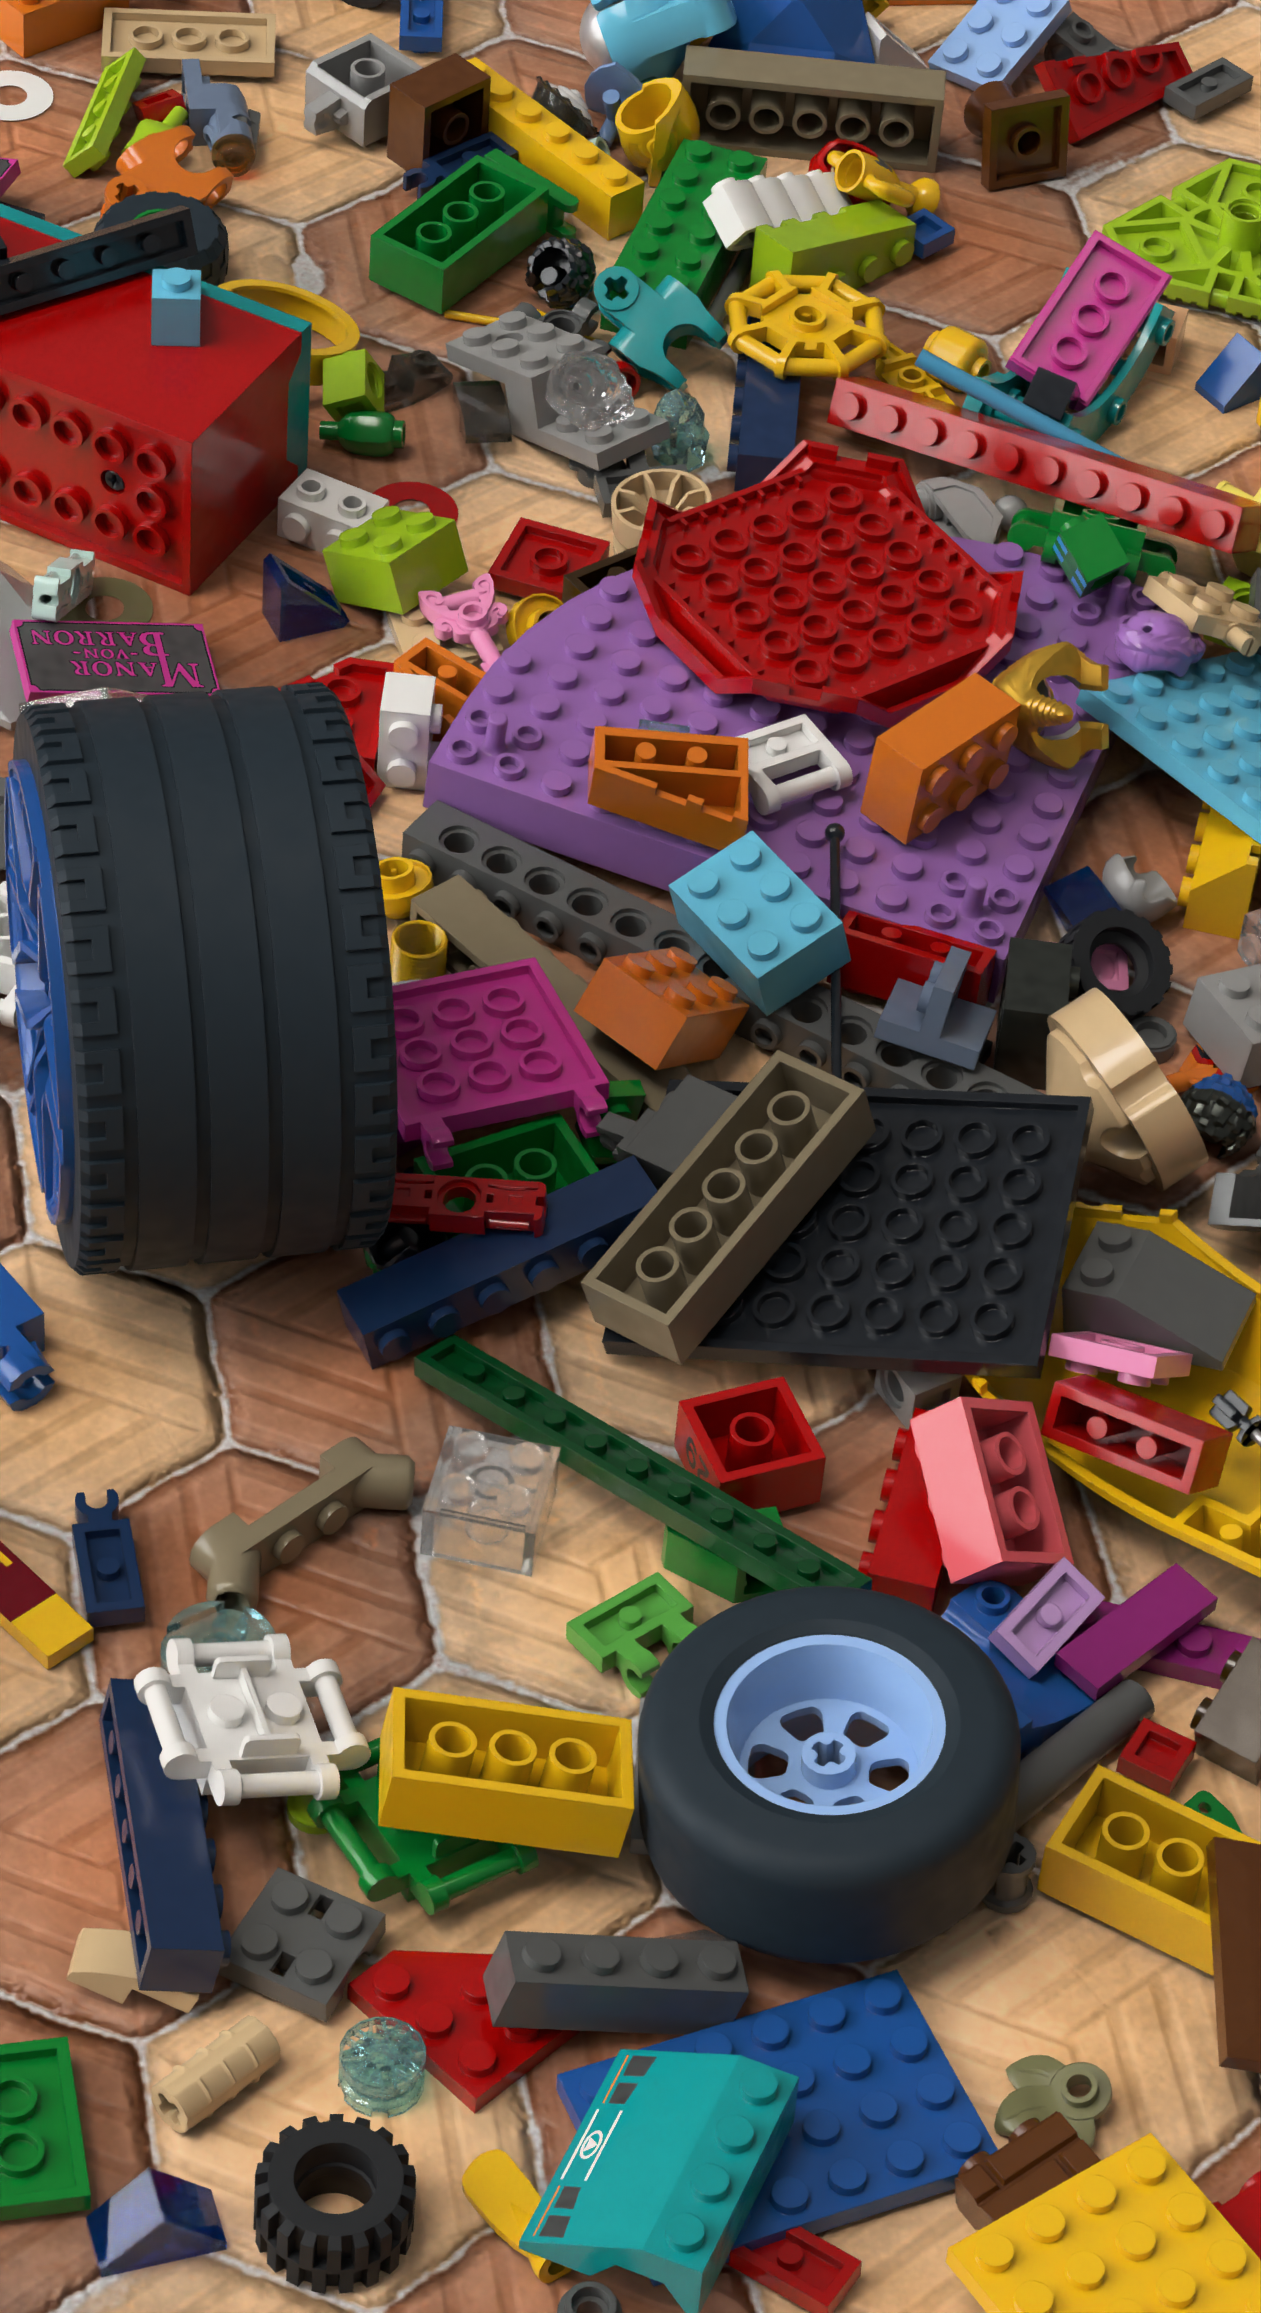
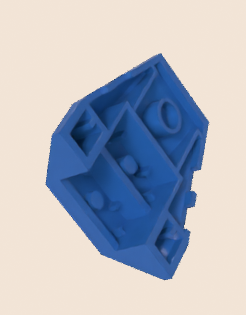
M732 0L737 16L736 24L724 32L713 35L708 47L876 64L862 0Z

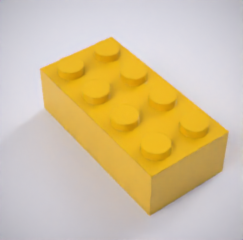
M393 1687L380 1734L378 1826L619 1858L634 1812L632 1719Z
M1098 1764L1045 1845L1036 1889L1214 1976L1206 1846L1213 1837L1261 1844V1842Z

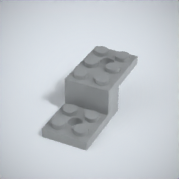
M510 311L500 315L499 320L484 327L467 329L463 332V336L446 343L449 361L505 384L512 435L598 471L671 438L669 420L651 414L646 409L637 408L619 401L618 398L609 395L603 346L583 338L580 334L569 333L554 327L552 323L542 322L526 316L521 311Z

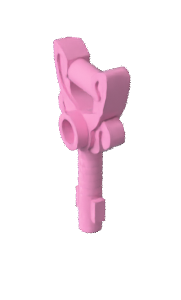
M485 573L479 576L472 583V589L442 597L440 592L431 590L418 592L420 611L424 617L434 624V635L436 638L446 641L453 637L455 643L473 644L483 662L480 664L481 670L487 672L492 664L501 656L491 637L498 633L500 624L504 625L509 620L507 605L495 602L494 582L490 574Z

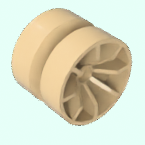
M666 468L642 471L623 480L615 488L611 497L614 555L639 545L650 497L684 512L712 501L707 485L701 479L688 472Z

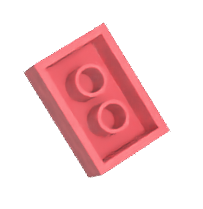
M960 1396L910 1419L915 1439V1452L921 1463L929 1495L928 1504L934 1515L942 1547V1560L948 1571L951 1584H975L992 1580L1008 1586H1024L1042 1578L1063 1557L1072 1565L1074 1564L1033 1402Z

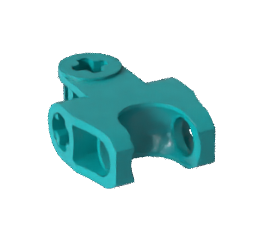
M620 266L606 268L595 280L594 294L600 312L620 329L608 343L612 347V352L622 361L631 364L641 377L663 386L678 396L685 391L688 385L686 384L687 379L666 358L667 350L671 343L678 337L694 335L720 350L727 342V332L706 310L699 297L671 275H667L655 290L632 271ZM625 289L626 298L622 299L616 296L611 300L610 292L612 290L621 293Z

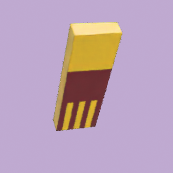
M0 1541V1626L49 1670L94 1641V1628Z

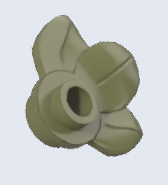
M1030 2055L1021 2058L1006 2068L1007 2076L1016 2090L1003 2100L998 2109L994 2123L997 2134L1010 2137L1012 2132L1026 2120L1038 2118L1041 2122L1057 2111L1076 2130L1081 2140L1083 2139L1090 2148L1094 2145L1096 2134L1095 2121L1108 2110L1112 2101L1111 2083L1102 2069L1086 2062H1077L1066 2066L1047 2055ZM1079 2084H1087L1091 2087L1090 2092L1083 2097H1075L1069 2093L1072 2087Z

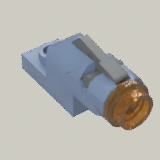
M182 59L181 94L189 115L185 121L186 125L196 134L193 139V146L208 145L215 167H226L234 177L246 174L253 165L257 154L261 114L248 109L245 97L236 85L210 83L209 76H202L199 59Z

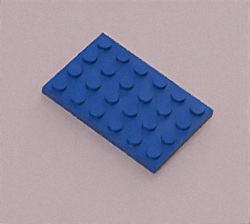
M897 1969L735 2019L733 2022H725L638 2049L742 2055L799 2077L794 2123L731 2250L742 2246L750 2250L785 2239L786 2231L797 2227H802L815 2235L955 2189V2178L958 2177L959 2169L971 2156L981 2151H986L991 2155L998 2150ZM616 2056L557 2074L556 2091L576 2131L580 2127ZM728 2255V2257H727L725 2263H728V2262H729V2255ZM650 2279L653 2287L663 2284L656 2280Z

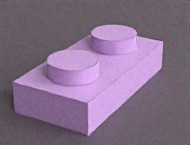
M1063 1557L1053 1565L987 1638L1030 1679L1049 1661L1105 1599V1596Z

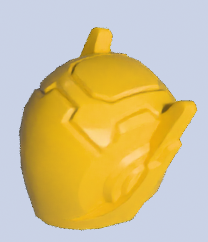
M658 78L643 83L642 90L628 97L619 106L615 116V125L623 151L634 166L645 169L646 173H648V184L650 187L658 186L662 171L667 170L683 139L694 141L699 140L700 137L699 116L695 104L682 83L675 78Z

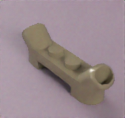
M349 1437L320 1455L319 1479L258 1520L248 1525L233 1512L211 1526L196 1541L189 1558L190 1565L207 1580L206 1601L208 1607L215 1614L226 1619L247 1617L256 1611L260 1578L280 1564L292 1562L300 1555L304 1548L324 1535L335 1533L344 1525L346 1520L364 1508L406 1510L413 1504L415 1462L409 1455L376 1453L359 1438Z

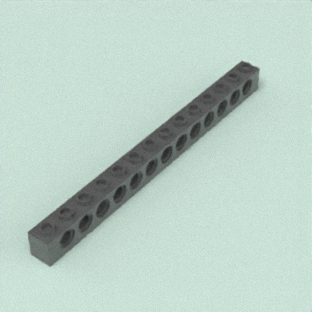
M436 800L403 832L402 857L417 860L429 866L434 886L459 874L475 889L481 890L489 901L504 914L515 919L524 931L588 963L599 967L605 957L677 947L686 951L697 960L696 968L710 978L711 976H717L731 983L738 990L737 997L750 1006L734 1034L773 1053L778 1049L831 1074V990L816 983L766 1016L681 927L676 915L439 800ZM841 996L842 1080L858 1087L1046 1095L980 1062H977L975 1069L971 1070L875 1038L874 1034L881 1014Z

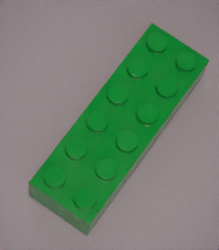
M683 139L614 266L629 269L653 290L656 289L667 275H671L697 295L707 310L737 251H730L725 248L702 202L712 194L711 188L723 179L734 177L736 181L748 180L756 175H764L766 178L768 159L752 155L743 150L734 151L713 146L701 140ZM625 289L621 293L615 290L610 292L611 300L616 296L622 299L627 297ZM601 313L600 329L617 333L620 329ZM694 335L678 337L670 346L686 350Z

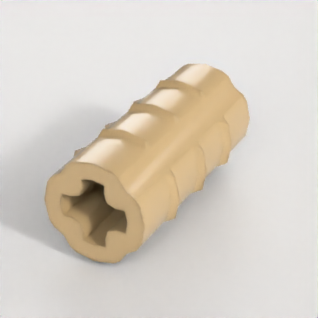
M248 2015L229 2030L219 2032L217 2039L205 2048L200 2047L197 2049L193 2057L181 2066H174L169 2075L151 2087L152 2103L165 2123L170 2125L176 2132L185 2133L204 2118L212 2117L213 2111L225 2102L236 2099L237 2093L250 2083L258 2082L263 2073L280 2061V2046L266 2025L261 2023L256 2017Z

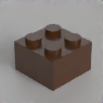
M455 53L390 83L387 158L406 171L413 168H422L424 159L487 133L491 77Z

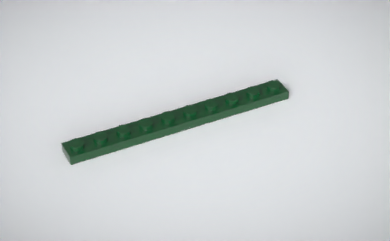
M455 1334L414 1357V1375L773 1589L780 1591L799 1587L841 1586L872 1590V1578Z

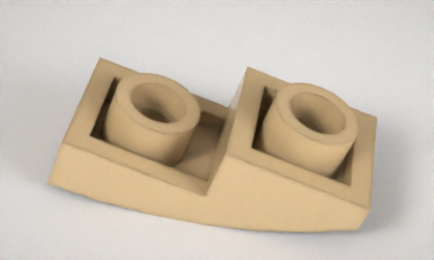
M83 1928L77 1937L66 1980L123 2004L133 1989L188 2014L199 1999L200 1992L139 1990L130 1931Z

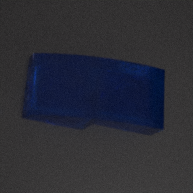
M1089 866L1043 888L1044 894L1066 931L1097 910L1102 912L1107 908L1117 907V910H1121L1108 889Z

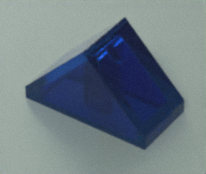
M271 553L263 559L262 613L279 642L344 628L350 621L331 590Z
M150 2167L86 2217V2226L101 2278L227 2250L226 2238L211 2189Z

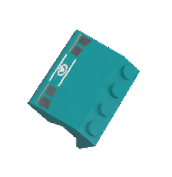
M620 2049L519 2241V2249L589 2276L617 2265L663 2283L685 2313H700L794 2123L799 2077L742 2055Z

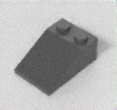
M1097 1221L1062 1287L1064 1332L1092 1331L1193 1354L1191 1365L1223 1371L1256 1304V1293L1153 1232Z

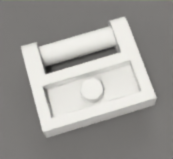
M806 714L737 736L748 738V791L752 795L755 808L761 815H768L779 811L784 803L827 788L837 791L849 787L853 782L852 770L846 759ZM816 764L821 768L818 771L777 785L771 781L772 779Z

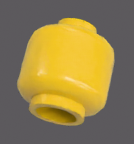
M948 326L941 331L936 330L925 342L923 349L974 377H984L990 373L991 361L988 360V346L982 338L956 326ZM925 371L926 375L933 378L936 383L939 382L955 392H962Z

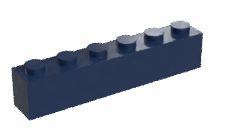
M747 317L748 324L760 322L758 318ZM761 342L780 354L781 350L768 342ZM744 353L738 354L732 412L734 415H732L727 471L736 472L734 491H740L761 483L795 448L801 376H787L785 380L775 378L773 371Z
M630 1156L547 1194L544 1232L540 1237L534 1238V1231L486 1228L485 1235L462 1233L337 1290L345 1324L372 1370L390 1361L401 1359L418 1348L440 1338L451 1336L470 1324L490 1315L501 1313L520 1301L540 1292L551 1290L557 1284L592 1269L658 1190L635 1156Z
M110 1678L99 1724L138 1988L141 1991L212 1993L219 1969L227 1968L229 1965L231 1936L229 1930H221L220 1919L224 1901L223 1888L221 1884H214L212 1874L215 1868L216 1846L214 1839L206 1838L205 1833L208 1820L207 1795L199 1794L196 1779L173 1780L166 1777L159 1760L162 1747L148 1707L138 1699L134 1688V1679Z

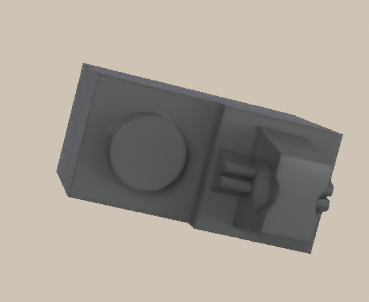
M688 1074L674 1091L669 1092L664 1097L657 1112L647 1108L637 1122L608 1112L596 1126V1130L600 1134L602 1146L612 1151L615 1161L619 1162L634 1155L656 1189L659 1190L738 1096Z

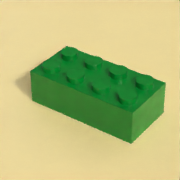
M480 155L474 156L371 235L369 280L442 315L546 233L549 188Z

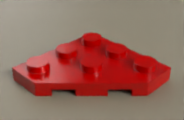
M349 657L335 663L332 673L316 680L308 675L290 683L319 682L335 693L347 715L358 753L375 772L378 760L380 706L386 672H393L394 663Z
M392 1950L348 1983L347 1999L474 2114L580 2032L579 2030L493 2027L483 1980V1974L493 1954Z

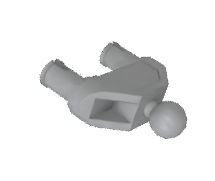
M934 477L921 480L915 486L926 515L951 537H960L998 545L1001 530L1009 531L1014 513L1019 509L1027 508L1024 500L1016 495H1005L993 504L981 488L948 477Z

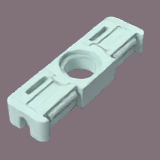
M71 549L68 558L59 557L47 566L46 575L35 576L31 612L33 619L57 622L91 594L95 552Z

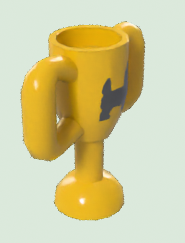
M856 149L849 150L846 153L835 150L827 155L828 164L836 168L834 181L836 187L841 192L866 201L885 200L906 208L909 216L923 208L934 213L938 206L940 188L934 179L923 177L911 184L900 181L892 167L882 159Z

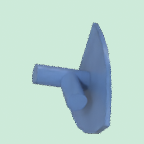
M618 62L601 65L591 72L585 83V101L588 109L606 115V119L596 137H602L606 141L608 148L611 147L618 134L615 116L619 106L628 97L642 90V83Z

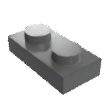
M1222 57L1165 86L1163 101L1180 111L1184 116L1196 120L1250 92L1254 76Z

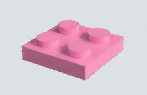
M1092 1331L1052 1333L1048 1351L1049 1356L1066 1359L1065 1369L1089 1375H1098V1371L1116 1374V1371H1119L1117 1381L1142 1387H1150L1151 1383L1168 1385L1170 1378L1189 1376L1193 1354Z

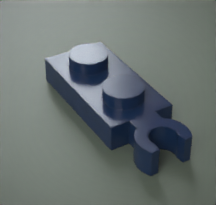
M489 131L424 159L422 168L407 170L403 174V189L408 191L418 187V200L476 155L484 157L485 154L497 148L518 161V151L492 131Z
M114 1489L107 1490V1504L102 1508L88 1506L84 1492L77 1493L75 1497V1519L78 1524H72V1543L85 1620L92 1627L145 1622V1603L130 1519H118L119 1497Z

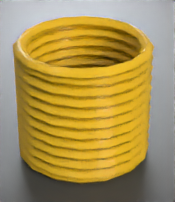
M413 920L399 925L393 931L390 965L391 977L394 983L407 980H424L446 975L448 938L446 932L439 925L430 921Z

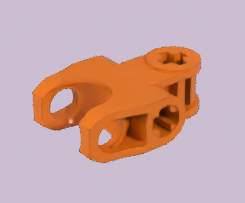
M180 125L162 132L153 133L128 147L118 158L116 169L121 175L112 178L107 183L104 192L105 203L100 212V219L112 205L123 201L125 197L157 191V193L174 192L186 197L191 196L200 200L204 206H209L212 209L230 192L234 175L226 167L221 166L204 173H193L185 170L178 164L193 149V139L196 134L188 125Z

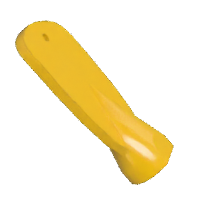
M493 2149L475 2158L462 2176L463 2193L475 2210L505 2242L516 2251L528 2257L534 2274L541 2282L549 2284L571 2272V2268L519 2249V2241L542 2198L509 2155L500 2149Z

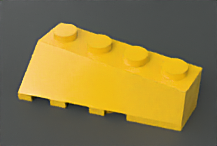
M1203 801L1202 809L1209 810L1210 813H1199L1194 841L1202 842V844H1191L1185 872L1194 876L1193 878L1183 876L1177 906L1186 907L1183 928L1242 940L1261 864V844Z

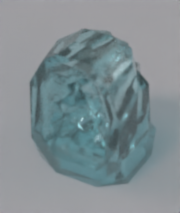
M674 389L664 394L654 412V415L669 420L671 438L653 445L651 448L654 459L663 466L686 464L689 473L704 465L710 434L705 428V413L698 404L697 399L681 389Z

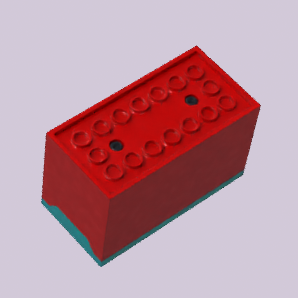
M0 203V236L7 246V258L82 236V234ZM159 266V267H155V268H152V269H169V268H167V267H165V266ZM152 269L1 315L0 520L71 549L95 552L96 559L191 596L278 505L280 495L306 470L308 458L311 322L201 281L200 347L151 345Z

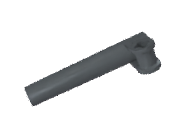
M1130 1679L1121 1681L1020 1761L1017 1818L1013 1843L1001 1873L993 1887L982 1899V1902L989 1909L998 1913H1017L1025 1909L1032 1901L1033 1885L1028 1875L1035 1868L1037 1853L1034 1845L1027 1838L1017 1834L1016 1831L1134 1733L1144 1717L1147 1719L1153 1717L1155 1712L1153 1700L1147 1690L1138 1682Z

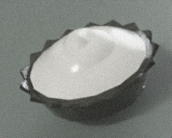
M536 76L537 84L531 96L533 100L586 139L592 135H600V132H597L598 128L593 126L592 118L588 113V106L579 91L576 89L569 90L562 85L556 86L549 83L548 80L543 81L541 76Z

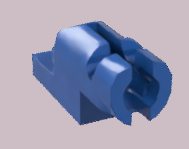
M0 1263V1397L12 1411H23L37 1404L49 1393L55 1382L48 1374L55 1370L48 1364L42 1353L45 1351L44 1312Z

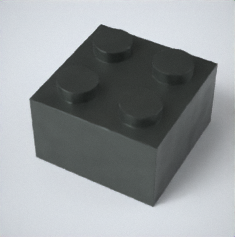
M1010 937L998 1010L993 1069L1033 1089L1046 1090L1047 1036L1050 1033L1047 1018L1069 1004V997L1077 998L1081 967L1071 966L1073 945Z

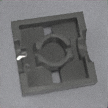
M278 1867L232 1934L229 1965L227 1968H220L218 1975L327 2023L343 1998L345 1984L355 1962L362 1953L370 1957L385 1934L386 1914ZM314 1909L324 1913L322 1919L311 1915ZM276 1966L279 1972L284 1975L283 1977L273 1973Z

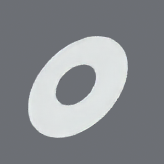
M0 71V87L7 85L18 86L27 93V99L20 104H0V120L13 121L32 118L44 112L51 105L53 91L46 81L27 72Z

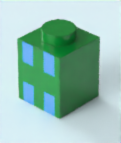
M1099 513L1089 519L1085 515H1079L1060 527L1061 532L1052 547V551L1079 599L1111 584L1114 577L1123 576L1130 561L1103 513Z

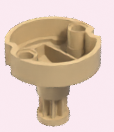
M1092 988L1048 1016L1047 1023L1050 1033L1047 1036L1046 1095L1085 1096L1092 1098L1094 1114L1084 1163H1093L1143 1185L1150 1183L1156 1190L1163 1192L1208 1162L1209 1158L1205 1144L1179 1094L1163 1074L1156 1058L1122 1012L1102 991Z

